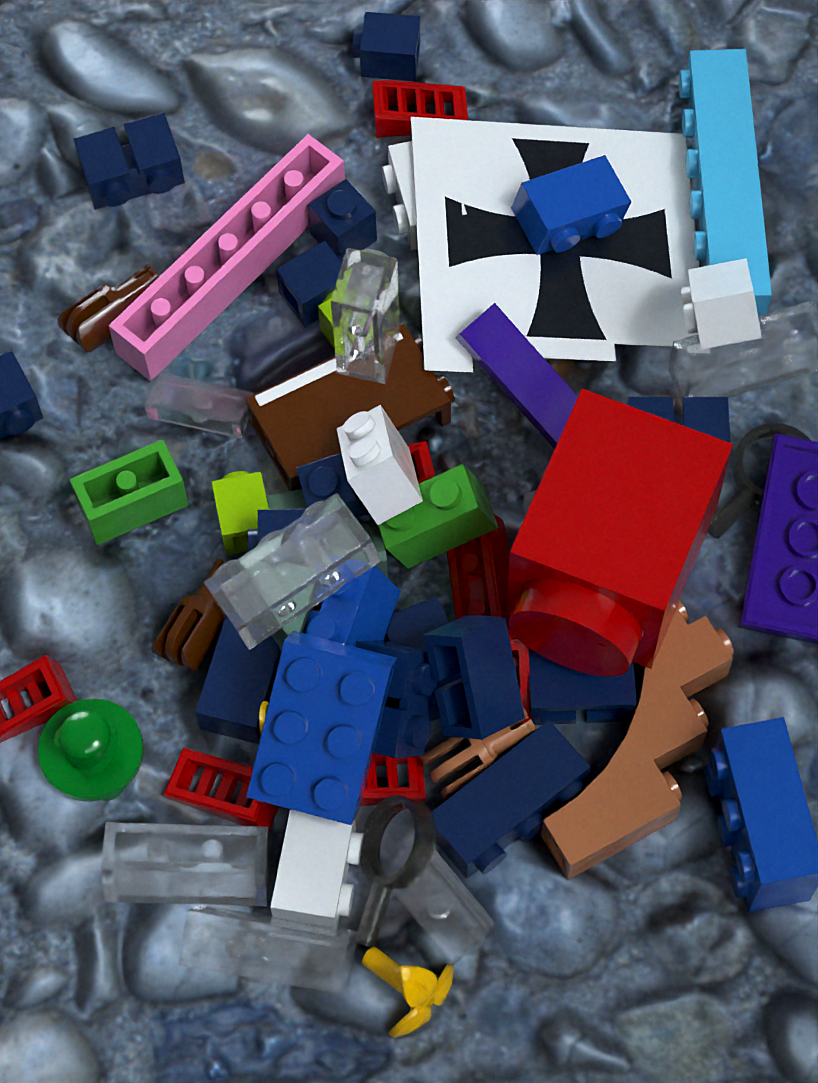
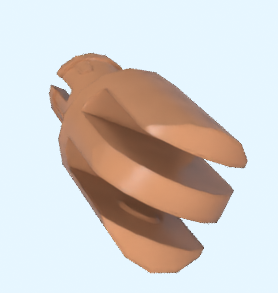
M524 708V719L483 740L449 737L425 752L424 755L418 757L422 765L426 766L468 740L472 744L429 774L434 784L449 778L476 760H482V765L451 783L440 792L445 801L499 759L498 756L518 745L537 730L531 719L516 729L511 730L514 726L529 718Z

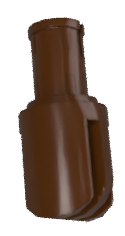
M146 264L133 276L116 287L103 284L62 312L58 318V326L75 343L80 345L85 352L91 353L112 338L109 325L160 276L149 264Z
M216 559L196 594H190L181 598L151 647L152 653L164 659L168 658V660L184 665L196 672L222 629L225 620L222 610L240 582V569L227 561L224 563L222 559Z

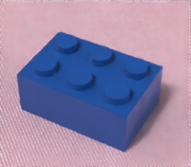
M293 631L283 644L246 797L352 825L360 809L397 658Z
M784 717L721 729L715 748L710 749V765L704 767V774L710 796H718L723 815L717 816V826L723 847L731 846L736 865L730 866V878L736 898L744 897L748 913L810 901L818 887V840Z

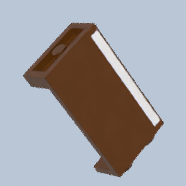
M405 324L246 398L249 421L289 491L302 489L297 467L341 453L337 428L344 425L354 414L362 411L368 412L381 405L398 431L432 414H435L440 425L443 427L451 423V403L455 401L451 386L443 375L436 377L433 371H424L423 340L420 337L413 339Z

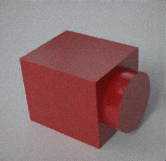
M582 388L510 550L506 613L510 614L508 622L514 635L541 656L564 667L590 675L603 677L620 676L629 670L631 662L652 669L715 515L733 444Z

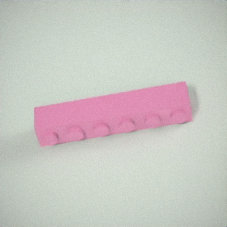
M307 134L109 325L115 353L151 382L310 227L308 204L345 180L344 160Z

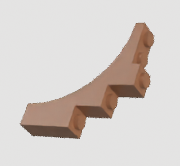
M680 600L652 669L641 665L642 682L639 702L624 740L606 768L578 797L543 820L541 837L567 880L677 820L681 807L679 802L682 799L681 790L668 771L661 773L660 770L703 747L708 731L706 728L708 726V719L701 705L695 699L688 700L687 698L727 677L733 661L732 655L734 654L733 646L726 633L719 627L714 629L706 616L688 625L689 617Z

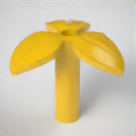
M376 947L370 948L362 959V964L400 992L410 1006V1012L388 1033L392 1038L409 1034L428 1022L431 1017V1006L433 1004L437 1006L442 1005L452 985L454 965L449 963L437 980L433 972L423 967L412 965L400 966Z

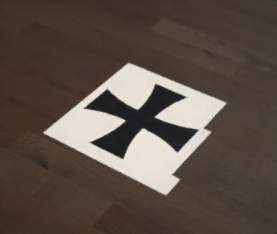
M411 117L424 371L473 373L472 356L459 343L456 337L494 303L544 358L616 362L614 344L701 348L699 334H688L681 288L690 286L688 270L699 268V260L694 259L693 236L696 229L695 220L690 217L689 198L691 182L690 178H687L686 175L687 145L683 134ZM606 155L632 201L622 220L621 227L613 234L603 238H597L596 235L583 240L580 238V241L575 246L563 252L551 250L536 255L511 209L521 183ZM461 196L467 213L465 215H462Z

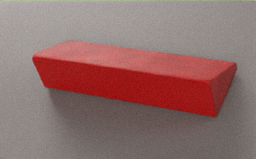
M494 514L498 525L497 529L447 551L456 620L465 615L505 617L507 628H510L508 622L510 614L506 613L509 551L504 521ZM513 650L512 654H517V650Z

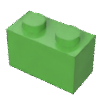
M163 439L69 479L77 504L96 545L189 506L184 481Z
M464 464L420 483L419 488L423 501L378 525L386 550L408 569L498 528L484 485Z

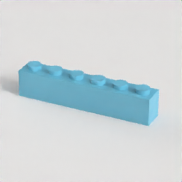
M746 49L690 51L687 70H679L678 86L679 97L687 98L688 109H683L682 113L683 137L691 138L692 149H687L686 175L687 178H695L696 190L690 191L691 219H699L700 231H695L693 236L694 259L702 260L704 267L747 258L758 319H766L772 292Z

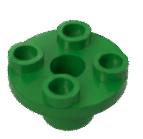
M83 699L70 703L58 710L44 726L38 744L39 763L45 778L51 786L66 797L86 802L110 801L117 798L137 775L144 754L142 735L134 718L121 706L103 699Z

